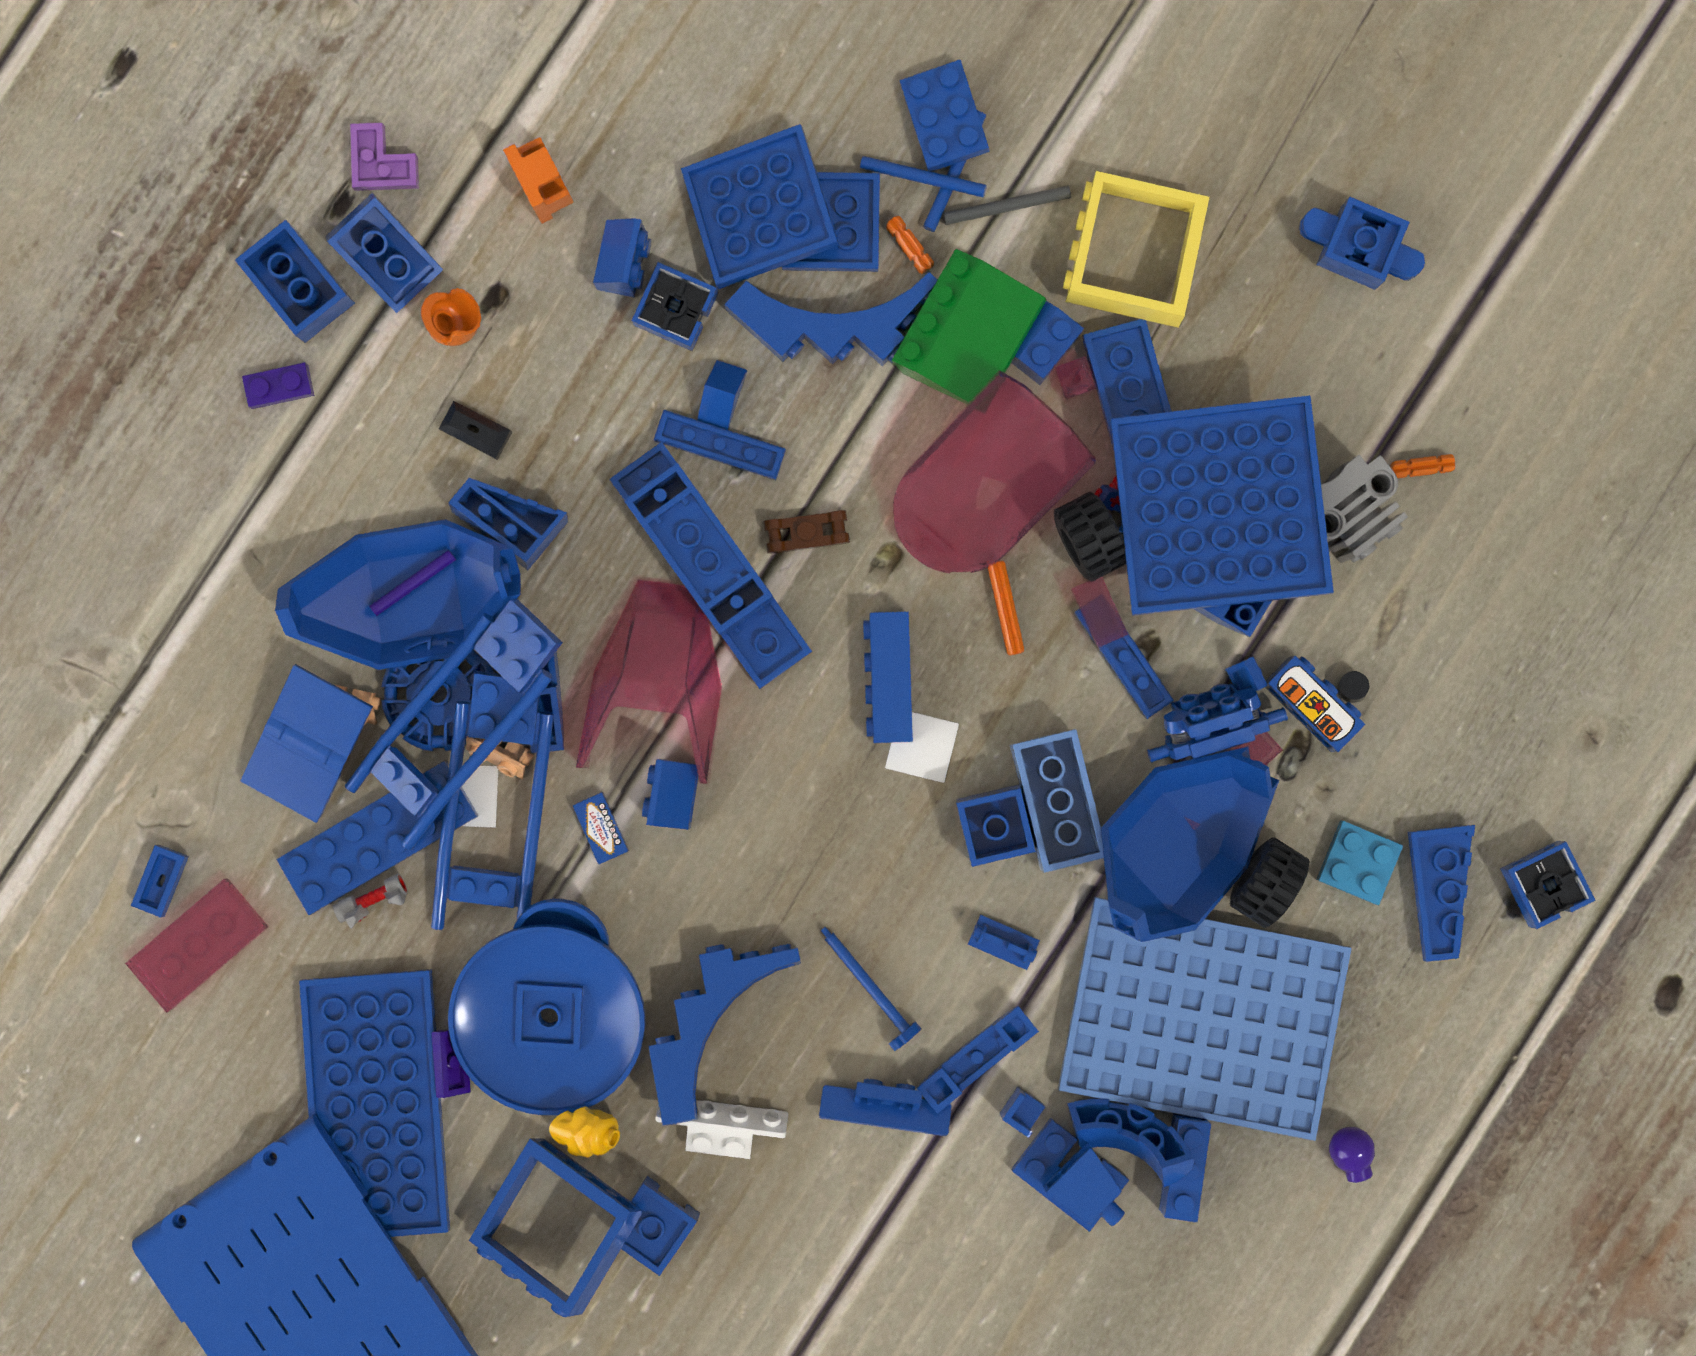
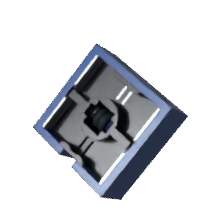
M657 262L631 321L635 327L693 352L703 329L700 320L702 316H709L719 294L718 290L712 285Z
M1566 841L1553 842L1500 868L1528 927L1539 929L1561 918L1559 913L1562 911L1573 912L1596 901Z

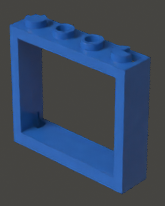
M530 1138L469 1241L478 1247L477 1253L499 1263L502 1266L501 1271L505 1275L527 1285L526 1290L530 1294L552 1304L551 1309L556 1314L562 1317L583 1314L642 1215L643 1210L547 1140ZM537 1161L541 1162L616 1218L570 1296L492 1238Z

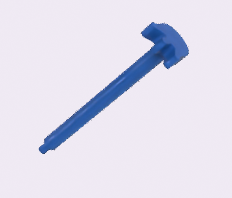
M824 927L821 932L826 937L825 941L901 1032L889 1043L890 1047L894 1051L901 1048L922 1028L916 1021L910 1025L838 937L834 933L831 934Z

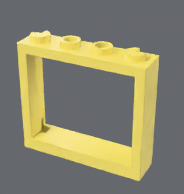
M1096 171L1093 181H1086L1082 201H1087L1085 212H1079L1075 230L1081 231L1079 241L1073 240L1069 260H1074L1072 271H1066L1063 282V289L1068 290L1065 302L1179 328L1185 317L1209 197ZM1101 193L1189 213L1171 303L1081 283Z

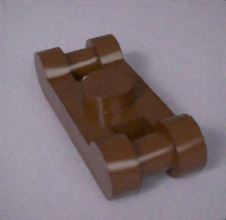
M846 510L763 521L764 531H768L769 543H766L767 553L773 554L850 543L849 533H846L844 521H847ZM831 523L833 534L823 536L822 525ZM790 529L791 540L782 541L780 530Z

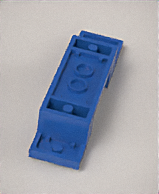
M662 442L609 479L759 689L812 653V650L776 602L771 592Z

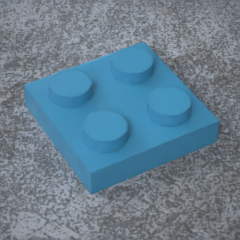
M1340 820L1316 880L1379 906L1403 845Z

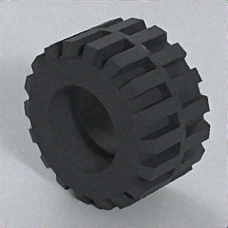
M1091 491L1054 509V521L1061 540L1075 566L1086 579L1093 582L1126 565L1125 544L1120 531L1104 503Z
M1270 838L1254 852L1248 868L1235 882L1230 896V906L1262 927H1269L1282 917L1298 895L1308 874L1309 859L1277 838Z

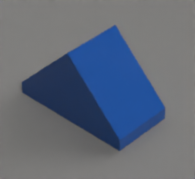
M716 360L704 385L698 421L726 430L729 429L747 374L746 369Z

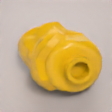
M587 1106L575 1110L574 1113L569 1111L561 1113L549 1126V1132L553 1139L559 1144L567 1145V1151L576 1157L583 1156L588 1158L593 1154L597 1156L603 1155L614 1148L620 1138L619 1125L613 1115L599 1109H589Z

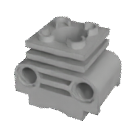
M1359 454L1350 462L1347 461L1332 472L1328 480L1321 484L1328 542L1339 536L1341 538L1329 549L1334 553L1346 547L1349 548L1337 557L1340 563L1350 559L1353 563L1359 559H1364L1377 549L1374 545L1375 542L1380 543L1386 537L1390 539L1403 529L1400 523L1408 518L1405 512L1389 519L1387 517L1400 507L1397 502L1383 508L1379 507L1392 497L1398 488L1396 474L1381 455L1367 465ZM1371 483L1375 486L1376 492L1373 490Z

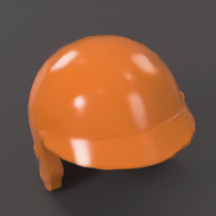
M456 288L452 289L450 293L435 292L425 298L421 307V317L430 336L442 345L460 346L465 344L475 336L477 329L480 327V308L474 297L463 289Z

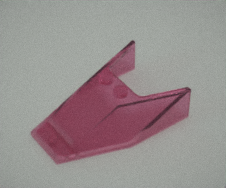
M646 580L637 581L594 670L576 768H589L591 751L611 711L616 707H627L683 715L688 723L699 781L703 784L710 783L722 684L709 619L684 585Z

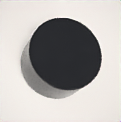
M1357 671L1346 673L1338 685L1339 695L1343 700L1350 703L1362 701L1369 691L1367 677Z

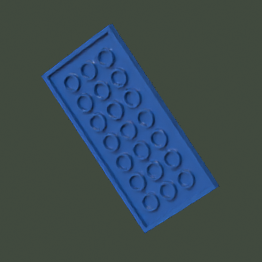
M432 969L300 980L309 1117L313 1114L316 1115L368 1192V1195L364 1197L365 1201L390 1237L449 1232L450 1218L441 1098L436 1097L432 1032L436 1031Z

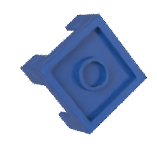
M647 1176L630 1201L643 1210V1213L621 1249L660 1276L697 1223L700 1212L688 1204L683 1208L658 1191L660 1185Z

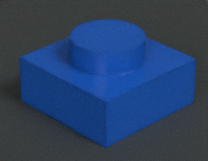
M1254 657L1226 668L1237 691L1246 688L1258 691L1268 686Z

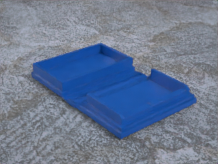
M295 664L240 781L317 823L326 808L341 776V771L354 748L373 706Z

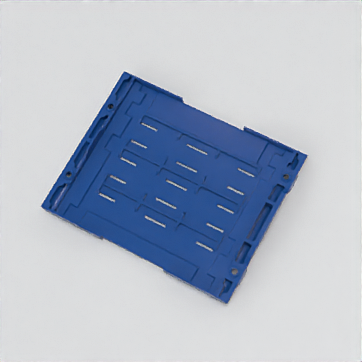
M315 1114L132 1241L134 1253L181 1323H186L207 1356H371L370 1353L373 1356H478L425 1276L420 1279L417 1278L364 1199L368 1192ZM272 1153H275L277 1158H274ZM299 1196H300V1198L302 1199V1201L304 1202V1204L306 1205V1207L308 1208V1210L305 1208V1206L303 1205V1203H302L301 1200L299 1199ZM283 1224L286 1226V1228H287L288 1231L290 1232V1235H289V1233L287 1232V1230L285 1229V1227L283 1226ZM252 1229L255 1231V1233L257 1234V1236L259 1237L267 1251L264 1249V1247L262 1246V1244L260 1243ZM340 1258H342V1260L344 1261V1263L346 1264V1266L348 1267V1269L350 1270V1272L352 1273V1275L354 1276L359 1285H357V1283L355 1282V1280L353 1279V1277L351 1276V1274L349 1273V1271L347 1270V1268L345 1267ZM316 1274L319 1275V1277L321 1278V1280L323 1281V1283L325 1284V1286L327 1287L335 1301L332 1299V1297L330 1296V1294L328 1293V1291L326 1290V1288L324 1287V1285L322 1284V1282ZM273 1311L276 1313V1315L278 1316V1318L280 1319V1321L282 1322V1324L284 1325V1327L286 1328V1330L283 1328V1326L281 1325V1323L279 1322V1320L277 1319V1317L275 1316V1314L273 1313ZM389 1330L392 1332V1334L394 1335V1337L396 1338V1340H397L398 1343L400 1344V1347H399V1345L397 1344V1342L395 1341V1339L393 1338V1336L391 1335V1333L389 1332Z

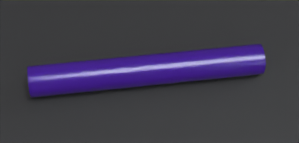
M447 550L370 605L371 610L378 616L456 561L455 556L450 550Z

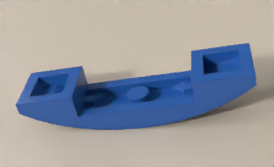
M1017 1005L951 1055L917 1086V1089L922 1091V1096L938 1114L959 1097L966 1087L1008 1053L1017 1050L1039 1031Z

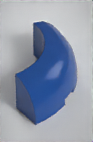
M1087 1099L1067 1103L1080 1148L1087 1142L1092 1148L1109 1147L1132 1153L1145 1161L1157 1173L1164 1187L1178 1182L1192 1170L1194 1158L1182 1137L1172 1126L1168 1127L1164 1122L1156 1118L1153 1112L1132 1103L1129 1106L1111 1103L1109 1099Z

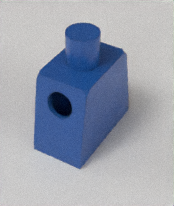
M1087 1142L1043 1185L1045 1192L1052 1199L1088 1224L1092 1223L1100 1215L1110 1226H1114L1125 1214L1114 1202L1122 1192Z

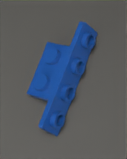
M864 1079L863 1083L857 1082L856 1089L823 1086L819 1117L827 1120L947 1136L952 1105H947L937 1114L926 1099H922V1091L915 1090L913 1085L901 1083L896 1084V1087L883 1086V1082L880 1080Z

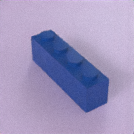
M909 611L870 613L869 620H863L864 640H870V653H864L865 672H871V685H865L866 704H872V717H866L867 737H873V743L913 742Z

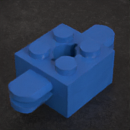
M1349 197L1340 207L1337 216L1320 208H1313L1300 221L1299 230L1301 236L1324 246L1317 261V266L1374 290L1385 282L1388 274L1404 281H1409L1416 277L1424 268V254L1401 243L1410 222L1355 198Z

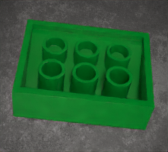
M955 249L891 361L904 375L983 412L1047 299L985 261Z

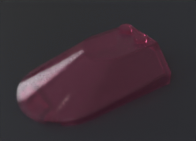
M999 370L904 473L896 489L893 501L896 532L907 551L929 568L949 574L950 572L970 571V573L981 571L1003 558L1094 466L1096 458L1073 428L1026 385Z

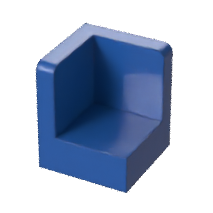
M1017 1087L1000 1111V1116L1003 1121L1030 1138L1033 1133L1031 1128L1045 1109V1105L1020 1087Z

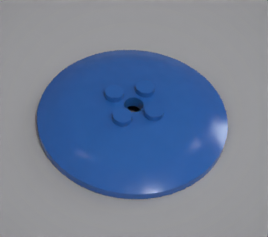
M538 924L505 932L490 940L470 958L458 976L452 990L448 1010V1028L451 1043L460 1065L474 1084L484 1093L499 1103L517 1111L536 1115H560L565 1111L573 1113L581 1107H591L612 1094L624 1082L633 1069L642 1048L645 1034V1009L639 986L633 974L610 947L595 937L577 929L559 925ZM545 1008L555 1010L558 1020L552 1023L544 1021L541 1017V1011Z

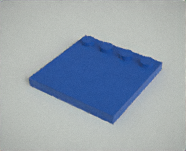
M801 124L681 168L715 285L718 289L840 246Z

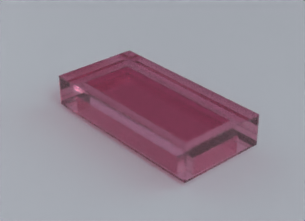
M1103 577L1093 582L1087 581L1071 589L1097 648L1128 635Z

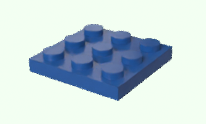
M817 172L840 246L782 266V270L878 272L880 173Z

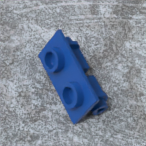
M980 914L968 945L1028 970L1030 963H1033L1036 957V949L1040 940Z

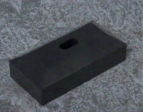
M453 401L439 427V430L496 460L499 459L512 434L511 430ZM473 425L479 428V432L474 433L469 430V427Z

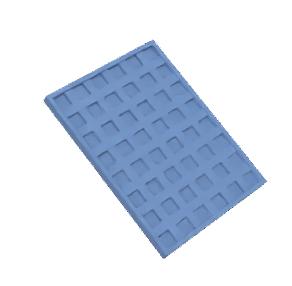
M1094 897L1058 1090L1100 1099H1109L1110 1101L1125 1104L1132 1103L1140 1107L1316 1141L1351 947L1210 919H1204L1195 931L1140 942L1114 928L1108 899Z

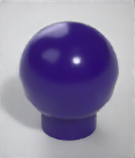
M1345 1127L1338 1130L1332 1136L1329 1143V1154L1334 1164L1345 1171L1347 1181L1357 1183L1370 1179L1373 1176L1370 1165L1375 1157V1145L1372 1138L1367 1132L1358 1127Z

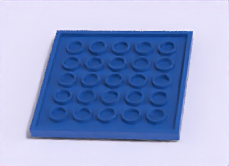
M1311 395L1111 419L1132 616L1334 593Z

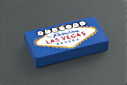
M603 792L572 805L598 865L629 851Z

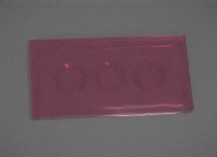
M225 878L125 964L164 1011L168 1013L269 928V926L230 880Z

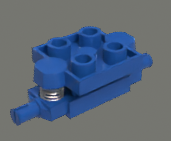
M1219 684L1207 692L1184 695L1178 701L1172 702V711L1164 715L1165 730L1171 735L1165 736V745L1147 750L1149 760L1153 763L1167 757L1179 760L1188 756L1195 759L1256 740L1255 735L1270 731V725L1287 721L1286 710L1282 707L1268 713L1261 712L1258 709L1261 706V702L1257 692L1252 688L1237 691L1233 684Z

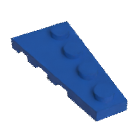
M1475 825L1408 832L1422 956L1425 962L1459 958L1464 921L1462 914L1464 898L1467 897L1468 885H1466L1468 866L1471 865L1472 852H1470L1472 836L1475 833Z

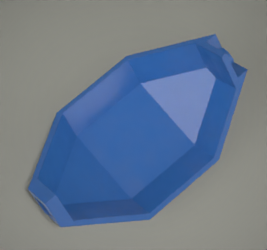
M446 519L355 535L278 588L275 611L286 636L377 670L449 658L467 637L483 613L491 615L495 621L511 599H517L521 595L520 570L514 550L509 546ZM447 550L452 552L456 561L378 616L374 614L370 608L372 603ZM432 635L433 639H442L446 635L455 637L459 641L457 644L448 642L447 647H444V644L431 646L430 650H427V643L409 649L410 653H406L402 649L417 639Z
M1249 746L1155 767L1101 827L1108 903L1115 929L1140 942L1195 931L1246 871L1279 783L1278 779L1270 776L1268 766L1258 760L1250 759Z

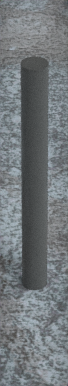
M1067 185L943 212L945 225L1069 199L1071 198V192Z

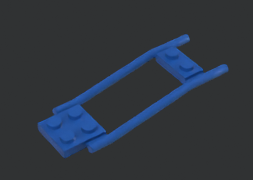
M511 599L495 621L491 615L483 613L462 643L381 735L345 784V788L355 793L371 772L414 816L419 817V820L401 842L405 849L412 850L450 799L524 716L553 679L552 674L543 668L563 642L518 599ZM475 649L512 687L524 695L439 792L391 744L470 652Z
M476 671L474 673L471 703L465 701L456 702L447 783L462 767L466 736L486 739L524 695L512 687L500 674ZM540 696L502 740L504 742L528 745L537 744L521 875L512 872L450 866L459 796L458 790L446 804L443 811L436 868L432 929H444L447 898L451 901L508 908L518 907L517 919L525 909L531 906L554 715L551 712H538Z

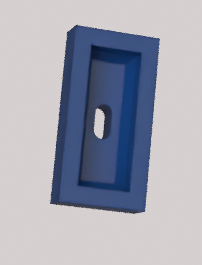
M155 845L131 906L160 918L165 917L189 856L162 845ZM162 875H165L164 883L161 886L160 880L162 878Z

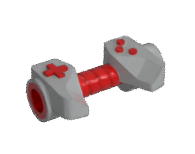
M400 874L393 875L384 880V886L358 898L351 895L340 900L338 904L333 905L337 919L340 923L346 921L349 928L352 929L357 922H360L369 914L367 907L386 899L389 904H404L408 890Z

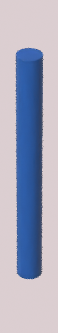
M977 110L981 124L983 125L984 120L986 118V114ZM967 160L950 165L946 175L959 178ZM940 187L923 228L935 232L953 190Z
M863 156L860 163V169L983 198L987 189L986 184Z

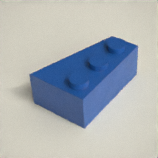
M468 478L448 502L451 512L479 534L513 548L517 563L527 571L568 523L567 512L559 509L554 510L540 505L531 499H523L509 494L508 491Z

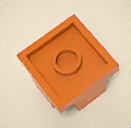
M541 137L518 148L513 144L503 149L542 224L553 219L552 214L573 203Z

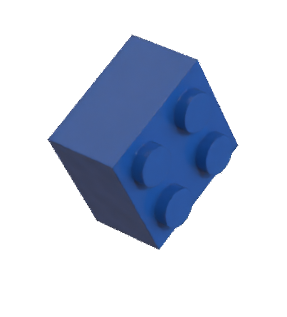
M1020 784L956 799L972 867L1036 852Z

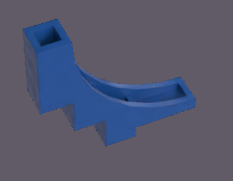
M929 272L911 289L887 303L863 311L842 314L814 313L790 307L766 296L748 281H745L724 305L726 311L782 362L788 356L793 359L804 347L802 341L805 339L830 363L834 364L838 358L843 361L855 348L852 345L855 341L883 367L888 360L893 363L891 360L905 338L898 330L901 328L903 331H906L917 317L914 313L921 305H924L938 279Z
M724 944L707 947L705 948L706 953L699 955L706 994L700 995V990H691L680 993L681 999L674 1000L681 1039L675 1040V1035L664 1036L655 1039L656 1045L648 1046L663 1126L698 1120L696 1104L698 1067L705 1044L717 1021L732 1002L754 983L776 971L801 964L798 948L791 949V944L780 945L771 948L772 953L759 955V951H751L740 954V960L734 961L732 949H725Z

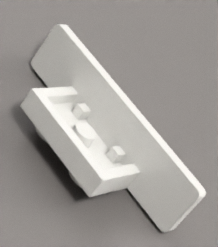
M696 1100L698 1120L676 1124L688 1126L685 1151L750 1159L753 1134L785 1138L788 1112ZM658 1104L656 1121L662 1123L660 1108Z

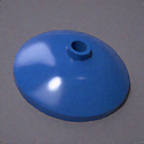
M547 899L534 903L520 914L513 929L538 924L565 926L587 933L608 947L610 945L607 930L600 918L584 905L567 899Z

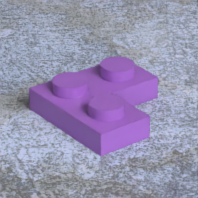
M383 123L350 124L352 188L355 191L419 189L418 156L415 153L386 154L385 126Z

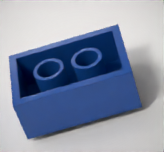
M284 220L235 259L293 334L304 343L355 304L304 238L287 220Z

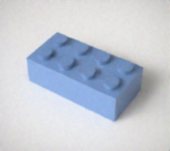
M1068 730L1011 744L1010 749L1040 870L1045 873L1104 858L1101 826L1077 730Z

